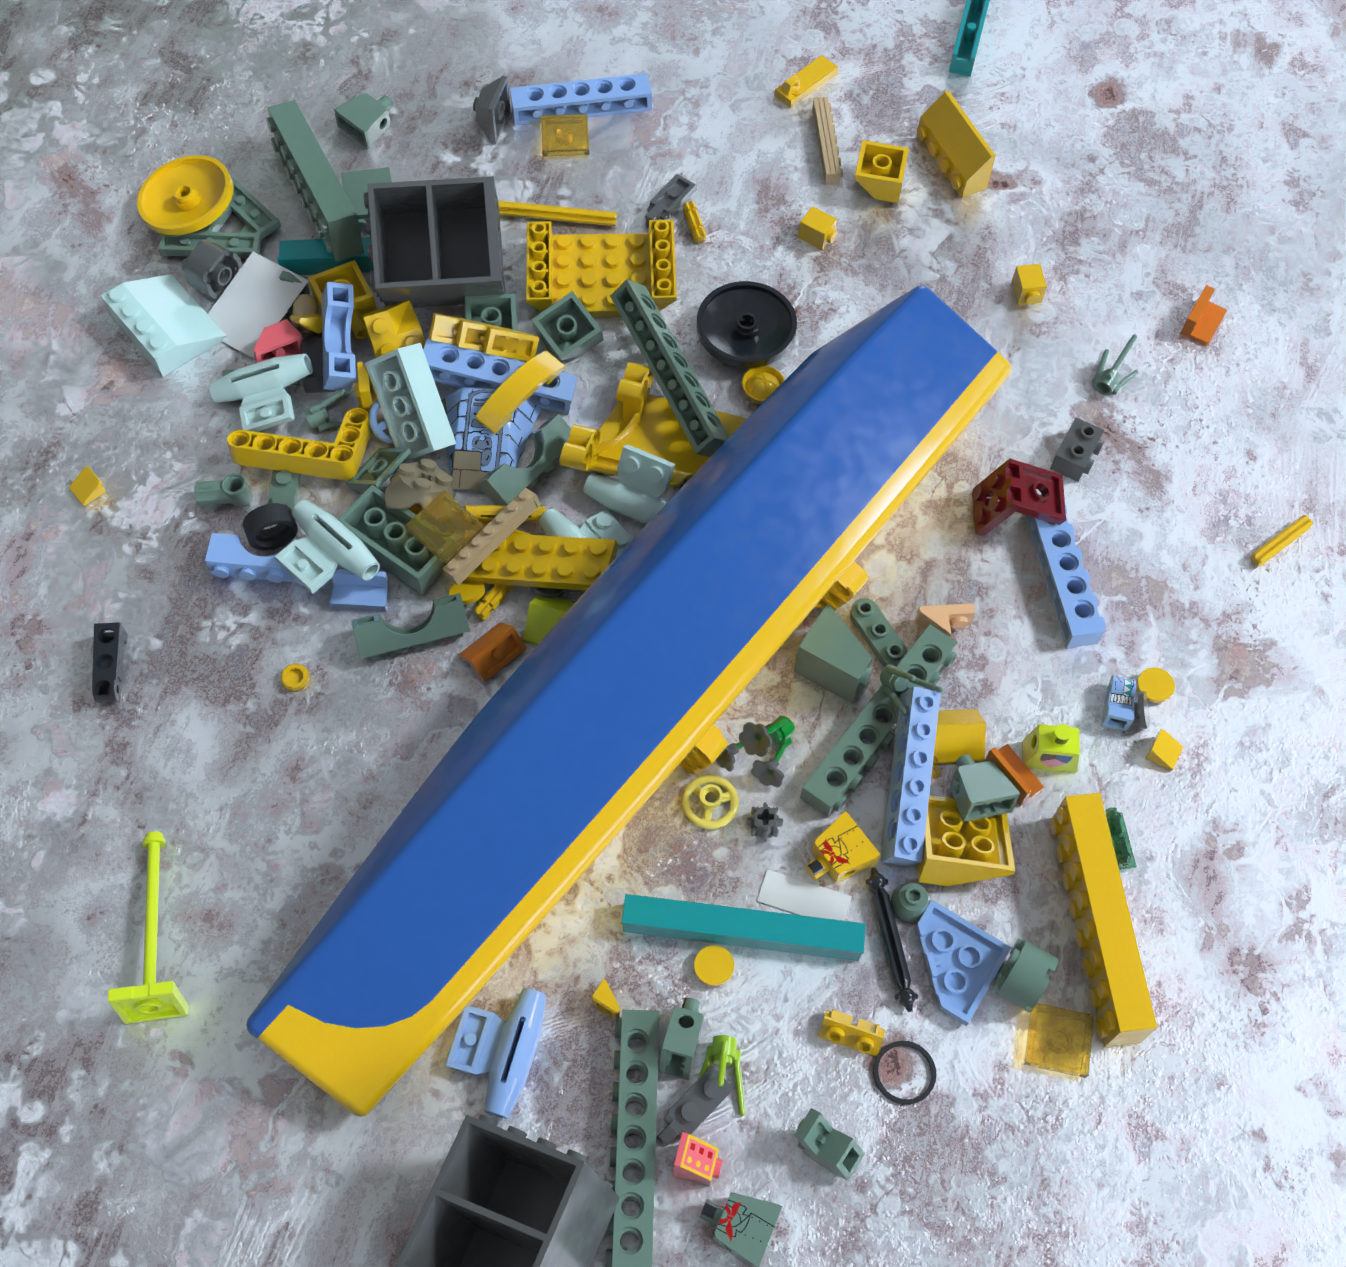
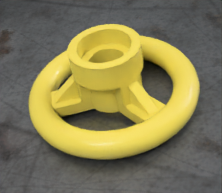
M704 775L691 781L685 788L682 795V809L685 816L694 825L703 829H719L729 824L736 816L739 809V797L734 786L726 779L716 775ZM716 785L721 786V787L724 788L727 792L722 793V790H721L718 786H716ZM692 793L699 798L704 808L702 819L691 809L690 798ZM711 797L715 799V802L710 803L706 799ZM731 801L727 814L718 820L711 821L713 810L717 809L720 804Z

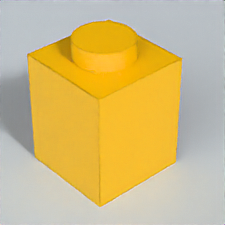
M812 206L800 221L798 238L823 250L837 236V218Z
M1041 264L1016 266L1011 282L1017 304L1042 303L1047 285Z

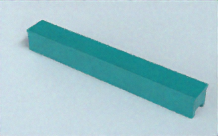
M990 0L966 1L951 59L950 73L971 77Z
M361 237L364 254L336 262L332 253L326 252L323 239L279 241V257H277L280 266L298 275H316L353 260L357 263L361 273H366L374 270V266H372V262L368 258V245L372 244L370 237Z
M625 894L621 921L623 932L853 961H859L861 954H864L866 923L631 894Z

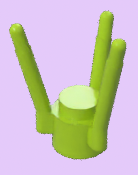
M726 1035L714 1036L712 1046L707 1047L706 1058L699 1078L710 1067L713 1059V1063L719 1066L717 1085L723 1086L725 1069L731 1066L733 1062L739 1115L744 1116L745 1106L740 1066L741 1051L737 1050V1039Z

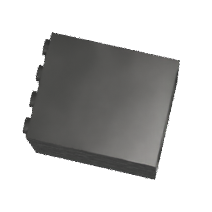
M494 176L367 184L368 192H364L365 209H368L370 218L366 219V231L372 241V244L368 245V258L372 262V266H374V270L369 272L370 284L374 288V292L377 293V297H380V302H383L385 306L410 300L413 308L464 305L465 296L505 294L499 202Z
M480 1114L479 1118L476 1119L466 1115L395 1267H591L620 1197L612 1190L613 1185L603 1180L605 1176L595 1171L596 1167L586 1162V1156L571 1149H568L566 1154L556 1150L557 1145L538 1137L537 1142L526 1138L527 1133L513 1126H509L507 1130H504L497 1126V1121L488 1116Z

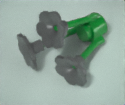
M779 716L766 726L761 723L755 725L752 722H747L743 726V732L739 734L740 742L728 745L716 761L721 768L731 772L734 770L733 764H735L733 755L739 753V749L744 747L745 752L749 755L756 754L759 757H763L768 753V747L772 743L781 744L773 758L765 762L755 760L751 769L752 775L758 778L763 785L780 787L784 774L777 768L786 748L792 744L790 736L794 734L795 726L786 716Z

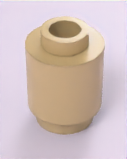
M308 294L299 295L293 302L292 315L318 314L316 299ZM292 322V325H293L299 332H301V333H309V332H311V331H309V330L303 328L302 326H300V325H298V324Z

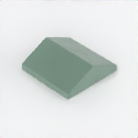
M379 448L358 470L355 477L349 479L346 484L360 493H364L371 485L379 489L399 468V465L407 459L411 451L408 448Z

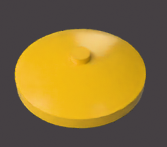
M204 155L180 157L162 165L145 180L138 193L137 209L146 225L157 233L171 236L190 234L210 225L223 214L233 196V181L226 167L215 158Z

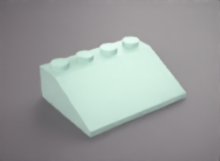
M172 274L124 282L100 295L112 319L162 377L211 349L227 337Z

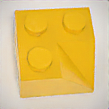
M862 140L854 179L874 199L898 203L909 148Z
M410 300L360 314L374 359L398 348L421 343L424 349L426 342Z

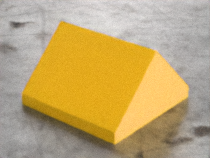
M977 709L938 711L933 765L955 764L959 757L966 754L970 755L975 763L985 761L986 722Z

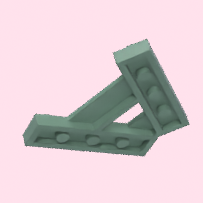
M231 176L234 185L233 196L223 214L210 225L190 234L178 236L161 234L158 250L161 256H189L200 240H207L228 249L240 258H248L253 251L260 254L262 239L281 227L280 220ZM232 212L246 224L240 233L218 232Z

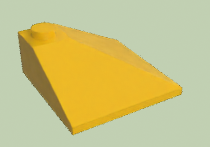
M929 795L922 862L917 864L918 882L952 886L1014 875L1015 866L1007 813L963 822L955 799Z

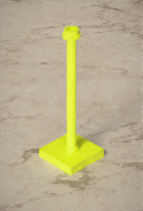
M156 831L146 833L142 841V846L148 849L143 985L108 989V1002L125 1024L188 1016V1003L173 981L156 983L160 849L166 845L163 834Z

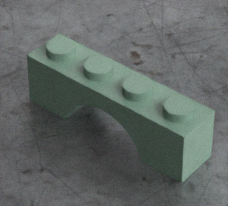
M560 414L549 418L531 434L535 445V452L528 467L519 469L504 463L494 468L478 485L495 505H508L524 488L531 489L539 482L537 477L542 472L546 474L557 465L555 460L561 455L565 442H568L571 431L570 426Z
M460 593L434 599L431 611L425 620L409 628L395 627L387 623L379 613L351 620L360 658L367 657L368 660L380 658L383 656V653L390 651L395 653L405 652L411 648L410 646L418 644L422 646L433 645L438 642V639L446 637L457 639L463 637L466 632H470Z

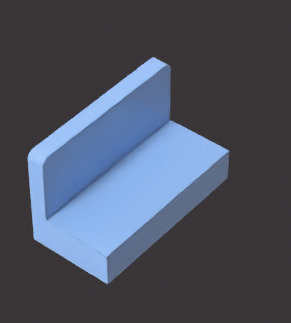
M335 570L332 577L334 585L330 602L332 609L387 611L390 586L386 572L378 571L375 577L365 581L348 570Z

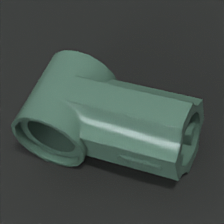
M233 473L226 476L224 480L197 482L194 485V494L198 506L231 503L235 507H244L251 502L253 497L245 478L240 474Z

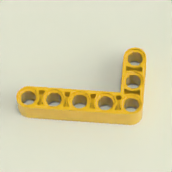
M360 407L348 410L334 443L236 430L227 436L231 459L235 464L276 471L286 470L296 474L349 480L357 474L371 437L369 414Z

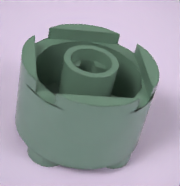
M1018 938L1010 951L1011 955L1007 963H1003L1000 967L992 990L996 991L997 995L1029 1013L1044 993L1050 981L1048 972L1050 970L1055 971L1059 959L1027 940L1023 941Z

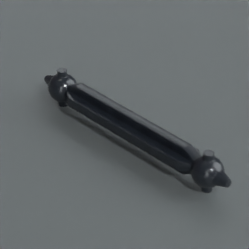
M872 867L871 875L865 882L866 885H869L874 890L872 899L894 984L900 990L895 995V1000L899 1001L908 1012H912L915 999H918V994L910 989L911 978L889 894L884 889L885 885L888 884V879H885L876 867Z

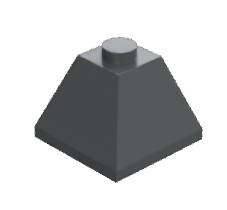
M501 76L482 88L479 97H476L473 103V111H476L477 123L491 144L497 143L511 112L507 76Z

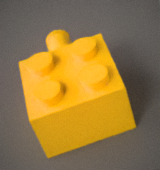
M355 260L308 277L312 295L316 299L321 313L322 295L327 282L353 285L354 309L351 329L356 339L366 338L367 334L360 314L376 310L377 308L374 295Z

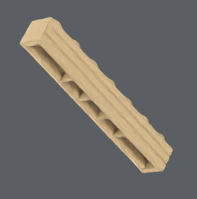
M827 97L813 98L812 110L825 184H840V178L843 177V169L840 168L841 158L838 157L839 146H836L837 135H834L835 124L832 125L831 103L828 102Z
M524 488L442 568L447 578L459 586L541 505L537 495Z

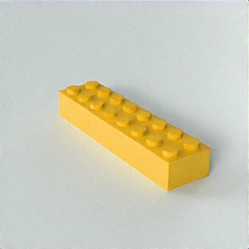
M1101 793L1065 796L1050 820L1052 834L1056 835L1058 840L1056 852L1058 861L1060 863L1063 862L1065 871L1063 874L1064 888L1070 893V915L1072 919H1076L1078 928L1076 931V942L1078 947L1082 948L1084 955L1082 961L1083 973L1086 978H1089L1091 985L1089 999L1091 1006L1096 1008L1098 1016L1096 1020L1097 1034L1099 1038H1103L1104 1047L1139 1044L1158 1027Z

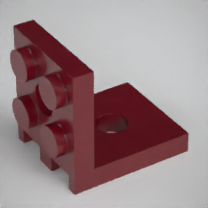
M1009 458L973 488L975 534L985 536L1015 512L1058 525L1066 521L1062 474ZM1036 489L1040 491L1042 497L1037 493Z

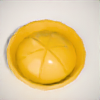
M766 365L754 367L743 375L741 381L742 389L751 402L761 405L785 381V378L774 367Z

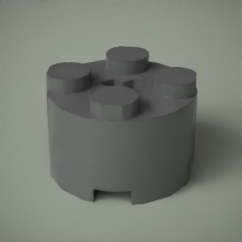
M200 240L190 255L182 261L181 269L185 272L186 281L191 287L216 299L222 295L238 273L239 268L243 265L240 257L214 242Z

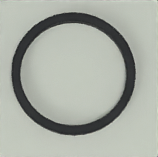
M896 1041L885 1046L875 1060L873 1068L875 1083L880 1092L889 1100L898 1104L911 1105L922 1101L931 1093L936 1082V1067L930 1054L920 1045L910 1041ZM899 1046L911 1047L919 1051L927 1059L931 1069V1081L929 1087L922 1095L913 1099H901L890 1094L882 1085L878 1072L879 1063L882 1056L892 1048Z

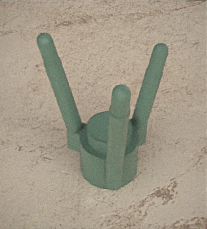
M1136 334L1132 335L1112 368L1104 370L1109 350L1105 349L1097 373L1092 380L1094 388L1100 394L1110 395L1113 393L1116 395L1120 388L1139 373L1138 370H1134L1119 382V374L1116 371L1137 339Z
M351 387L350 392L341 389L317 405L303 410L311 429L318 427L319 431L323 432L327 429L339 428L342 421L325 422L330 419L326 408L355 392L354 387Z
M886 665L880 674V681L886 686L884 693L892 699L904 716L908 712L895 693L904 691L908 687L909 682L939 693L944 691L942 687L919 679L894 665Z

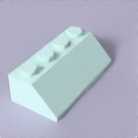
M421 343L398 348L365 363L395 448H408L411 451L405 461L456 444Z

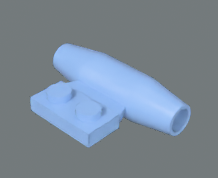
M523 988L506 1022L502 1021L493 1012L468 1005L464 1008L445 1066L449 1069L474 1076L489 1073L484 1107L485 1113L508 1119L525 1086L542 1030L546 995L539 991Z

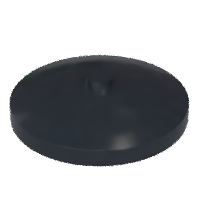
M752 281L732 282L716 288L702 301L697 313V335L705 350L717 360L736 367H760L777 361L790 349L796 336L797 317L790 301L773 287Z

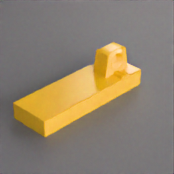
M821 55L795 75L793 74L785 80L782 85L775 88L774 96L791 108L835 76L838 72V66Z

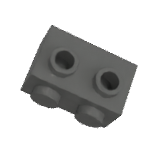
M1075 417L1054 457L1050 470L1079 482L1082 474L1088 475L1095 460L1091 459L1092 455L1098 456L1104 444V441L1100 440L1104 429Z

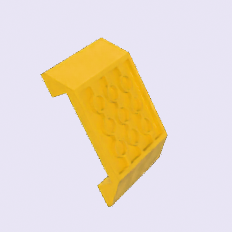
M649 220V233L552 235L551 221L527 222L526 302L541 312L573 291L592 317H621L610 295L627 279L646 286L659 311L677 301L673 220Z

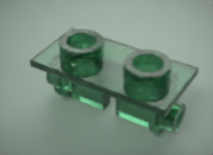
M1115 807L1105 810L1119 870L1136 868L1123 814L1118 812Z

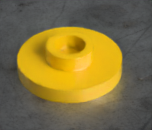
M463 581L459 586L453 583L449 588V596L460 593L464 605L472 604L484 595V582Z
M1151 667L1145 669L1139 675L1137 689L1138 692L1146 691L1148 701L1163 703L1173 695L1175 682L1167 671Z
M707 946L701 949L695 957V974L705 985L721 986L730 980L734 972V959L731 953L721 946Z

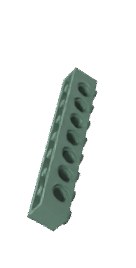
M627 279L610 297L696 454L711 457L729 438V435L646 286Z
M929 624L897 667L919 679L936 685L942 676L940 673L944 666L949 668L957 657L954 651L958 642ZM923 658H930L934 663L926 662ZM909 682L908 687L904 691H899L895 694L898 698H900V695L902 693L906 692L914 686L923 689L927 688ZM883 684L802 787L800 799L826 817H829L833 810L836 812L841 810L847 801V797H845L850 788L853 791L857 789L864 778L861 775L866 767L870 770L873 768L880 757L877 754L882 747L887 749L896 736L893 732L897 728L899 709L892 699L884 693L886 686ZM876 718H885L888 723H880ZM868 738L873 743L865 744L860 739ZM844 759H853L857 764L849 765L845 763ZM830 779H835L839 781L841 785L836 787L831 786L827 781Z
M622 1010V1019H616L615 1038H621V1050H614V1070H620L619 1082H613L612 1102H618V1114H612L611 1134H617V1147H610V1167H616L615 1180H609V1183L613 1185L612 1190L620 1198L607 1227V1235H613V1249H606L605 1267H652L660 1011ZM633 1039H641L645 1043V1047L641 1051H633L628 1047V1043ZM632 1070H639L644 1074V1079L639 1083H632L627 1079V1074ZM630 1102H639L643 1106V1111L639 1115L632 1116L626 1112L625 1108ZM630 1134H637L643 1142L638 1148L631 1149L625 1145V1138ZM628 1167L638 1168L641 1172L640 1179L636 1182L626 1181L623 1177L625 1169ZM628 1200H634L640 1205V1211L637 1215L629 1217L622 1212V1205ZM627 1234L635 1235L639 1240V1246L634 1251H625L620 1245L623 1236Z

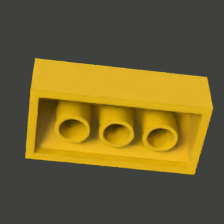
M948 90L920 116L917 136L926 145L929 154L938 162L941 171L947 175L953 188L963 198L987 189L996 155Z

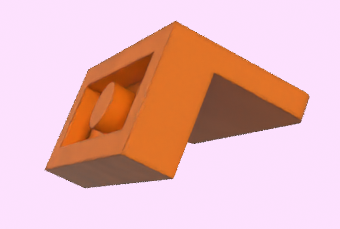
M1208 285L1202 291L1180 333L1206 346L1209 345L1227 312V309L1210 302L1215 288Z
M500 622L459 653L458 656L461 660L471 665L481 681L486 682L525 651L527 647L513 626Z
M1008 744L999 750L995 747L989 750L984 762H994L1020 793L1017 800L1019 806H1022L1043 791L1044 786Z

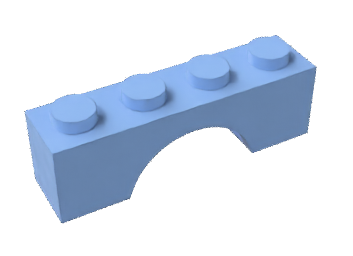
M327 282L322 295L323 388L325 390L340 391L344 389L346 392H350L356 378L355 354H352L350 344L351 320L354 309L353 285Z
M212 533L205 558V563L211 575L220 578L228 576L241 577L245 580L267 579L275 583L289 581L302 585L277 562L276 555L266 557L253 555L244 549L239 535Z

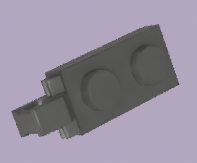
M676 174L650 201V206L647 208L648 213L645 215V226L649 228V220L670 219L695 193L697 185Z
M710 1066L667 1111L668 1114L663 1120L668 1125L656 1136L665 1146H668L677 1135L681 1137L682 1132L691 1135L734 1090L725 1079L723 1086L717 1085L718 1071L713 1066Z

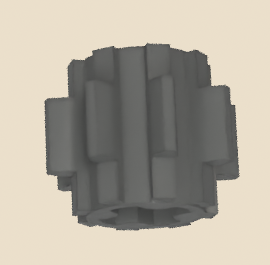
M764 802L763 807L751 808L752 817L747 818L746 825L751 826L752 837L758 835L765 842L768 836H778L779 831L777 827L783 825V819L777 815L778 807L770 808ZM761 819H766L768 825H763Z

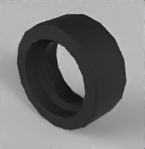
M279 503L257 507L246 515L242 523L249 545L258 550H272L282 547L291 542L298 532V526L292 516L291 508ZM272 525H276L275 527H272V528H269V529H264V528H266V527H269V526H272Z

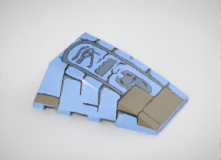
M462 387L441 399L456 444L446 447L449 474L453 478L451 486L454 492L486 494L478 483L494 468L504 463L517 468L516 464L524 452L528 437L532 434L534 423L537 417L539 418L541 407L527 399L512 413L513 418L494 435L477 421L475 416L496 391L495 389Z

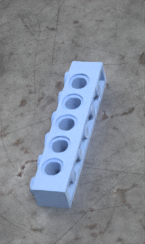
M647 73L510 88L515 125L652 110V92Z
M427 338L423 349L434 382L458 388L497 390L504 381L525 364L517 359L485 354L484 352L461 348L449 343L432 341ZM562 371L550 384L544 383L528 400L542 409L569 415L578 376Z
M1024 515L1066 649L1098 644L1106 630L1104 618L1099 616L1097 597L1095 593L1091 592L1089 573L1083 568L1081 562L1082 552L1080 547H1076L1072 524L1068 523L1067 517L1064 523L1058 525L1054 523L1049 524L1047 523L1048 521ZM1076 613L1083 615L1084 618L1079 617Z
M915 686L900 695V701L908 714L904 716L900 710L898 711L881 862L910 867L922 862L940 702L939 692Z

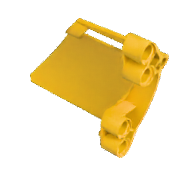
M628 362L624 379L620 380L617 389L616 400L618 402L599 430L573 424L568 442H565L562 448L560 465L585 472L591 471L607 476H618L617 467L622 449L628 444L674 463L675 467L669 487L675 488L680 487L683 481H688L710 457L696 454L667 399L649 394L654 377L649 366ZM715 411L729 437L747 419Z

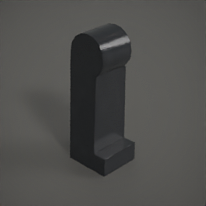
M120 622L94 624L92 693L96 703L118 702L121 698L124 644H127L128 633Z

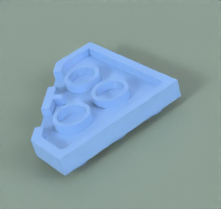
M931 900L918 922L916 930L939 1009L967 1026L1012 947L934 900Z

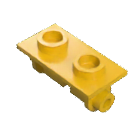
M836 1009L825 1011L818 1037L877 1057L885 1033V1029L880 1028V1024H874L859 1018L857 1026L851 1025L853 1016L836 1011Z

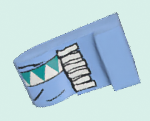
M1111 676L1104 702L1102 727L1124 732L1128 730L1134 721L1135 680ZM1110 718L1118 719V720H1122V721H1120V722H1114V721H1112Z

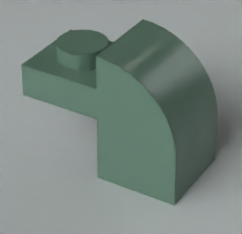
M812 1108L800 1122L798 1130L794 1134L799 1141L797 1146L808 1157L849 1181L865 1155L864 1151L852 1137L833 1129L822 1113Z

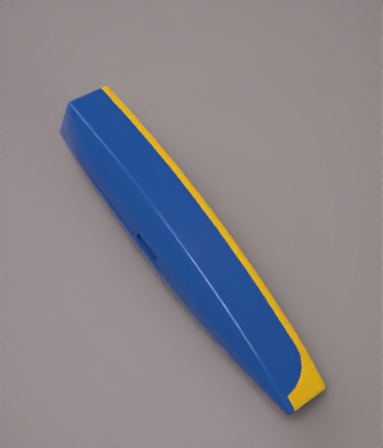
M924 285L917 286L814 351L746 419L570 607L475 716L386 831L249 1016L246 1023L247 1031L350 1113L359 1117L368 1115L510 958L674 769L680 765L689 773L697 774L713 764L728 746V742L722 736L723 732L714 723L815 606L818 609L820 607L824 609L827 604L834 611H837L851 600L868 581L867 573L854 560L1009 377L1011 365L1008 360L929 287Z

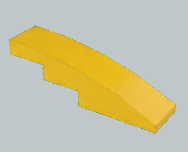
M433 313L429 339L432 341L455 344L461 348L483 351L485 354L529 361L535 357L539 337L437 313Z

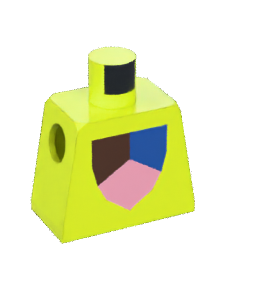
M1040 724L1023 739L1022 761L1028 768L1077 772L1080 756V737L1077 727H1069L1066 724H1059L1057 726Z

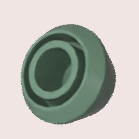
M911 882L899 885L891 896L894 913L900 919L907 922L920 921L931 902L928 891L921 885Z

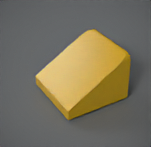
M322 314L291 315L289 318L292 322L311 332L318 334L322 332Z
M88 465L83 468L69 486V489L83 506L106 493L102 482Z
M1160 729L1146 759L1173 771L1183 746L1167 731Z
M603 979L592 995L593 1007L616 1021V1019L621 1017V1010L607 981Z

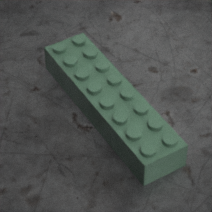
M293 100L267 107L269 118H266L269 131L273 132L274 135L271 138L273 149L275 152H278L280 163L282 166H285L289 180H292L296 194H300L304 209L308 208L307 212L310 221L315 223L319 238L323 237L326 252H331L336 262L364 254L357 213L298 104Z

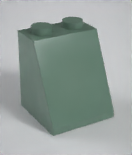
M826 604L799 645L794 672L844 700L853 703L857 695L863 696L869 685L868 680L873 672L870 669L872 657L834 609Z

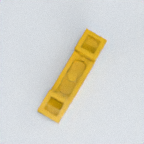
M548 351L538 354L504 381L482 406L475 419L495 435L513 418L512 413L544 383L550 384L565 370V365Z

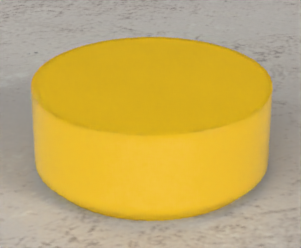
M290 664L281 673L282 685L290 692L302 691L309 684V672L301 664Z

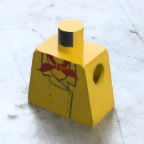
M845 811L813 842L811 853L815 859L806 864L805 869L813 880L827 873L833 882L839 883L877 865L881 854L847 811Z

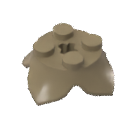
M422 459L421 462L402 463L399 465L397 474L390 477V484L385 492L386 508L403 510L410 508L415 503H419L425 514L445 523L452 513L453 498L456 496L451 486L453 478L439 467H436V462L431 459Z

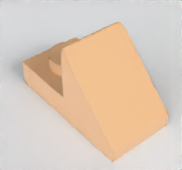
M974 603L919 606L915 621L923 630H926L929 624L951 637L950 627L961 629L971 626L975 615Z

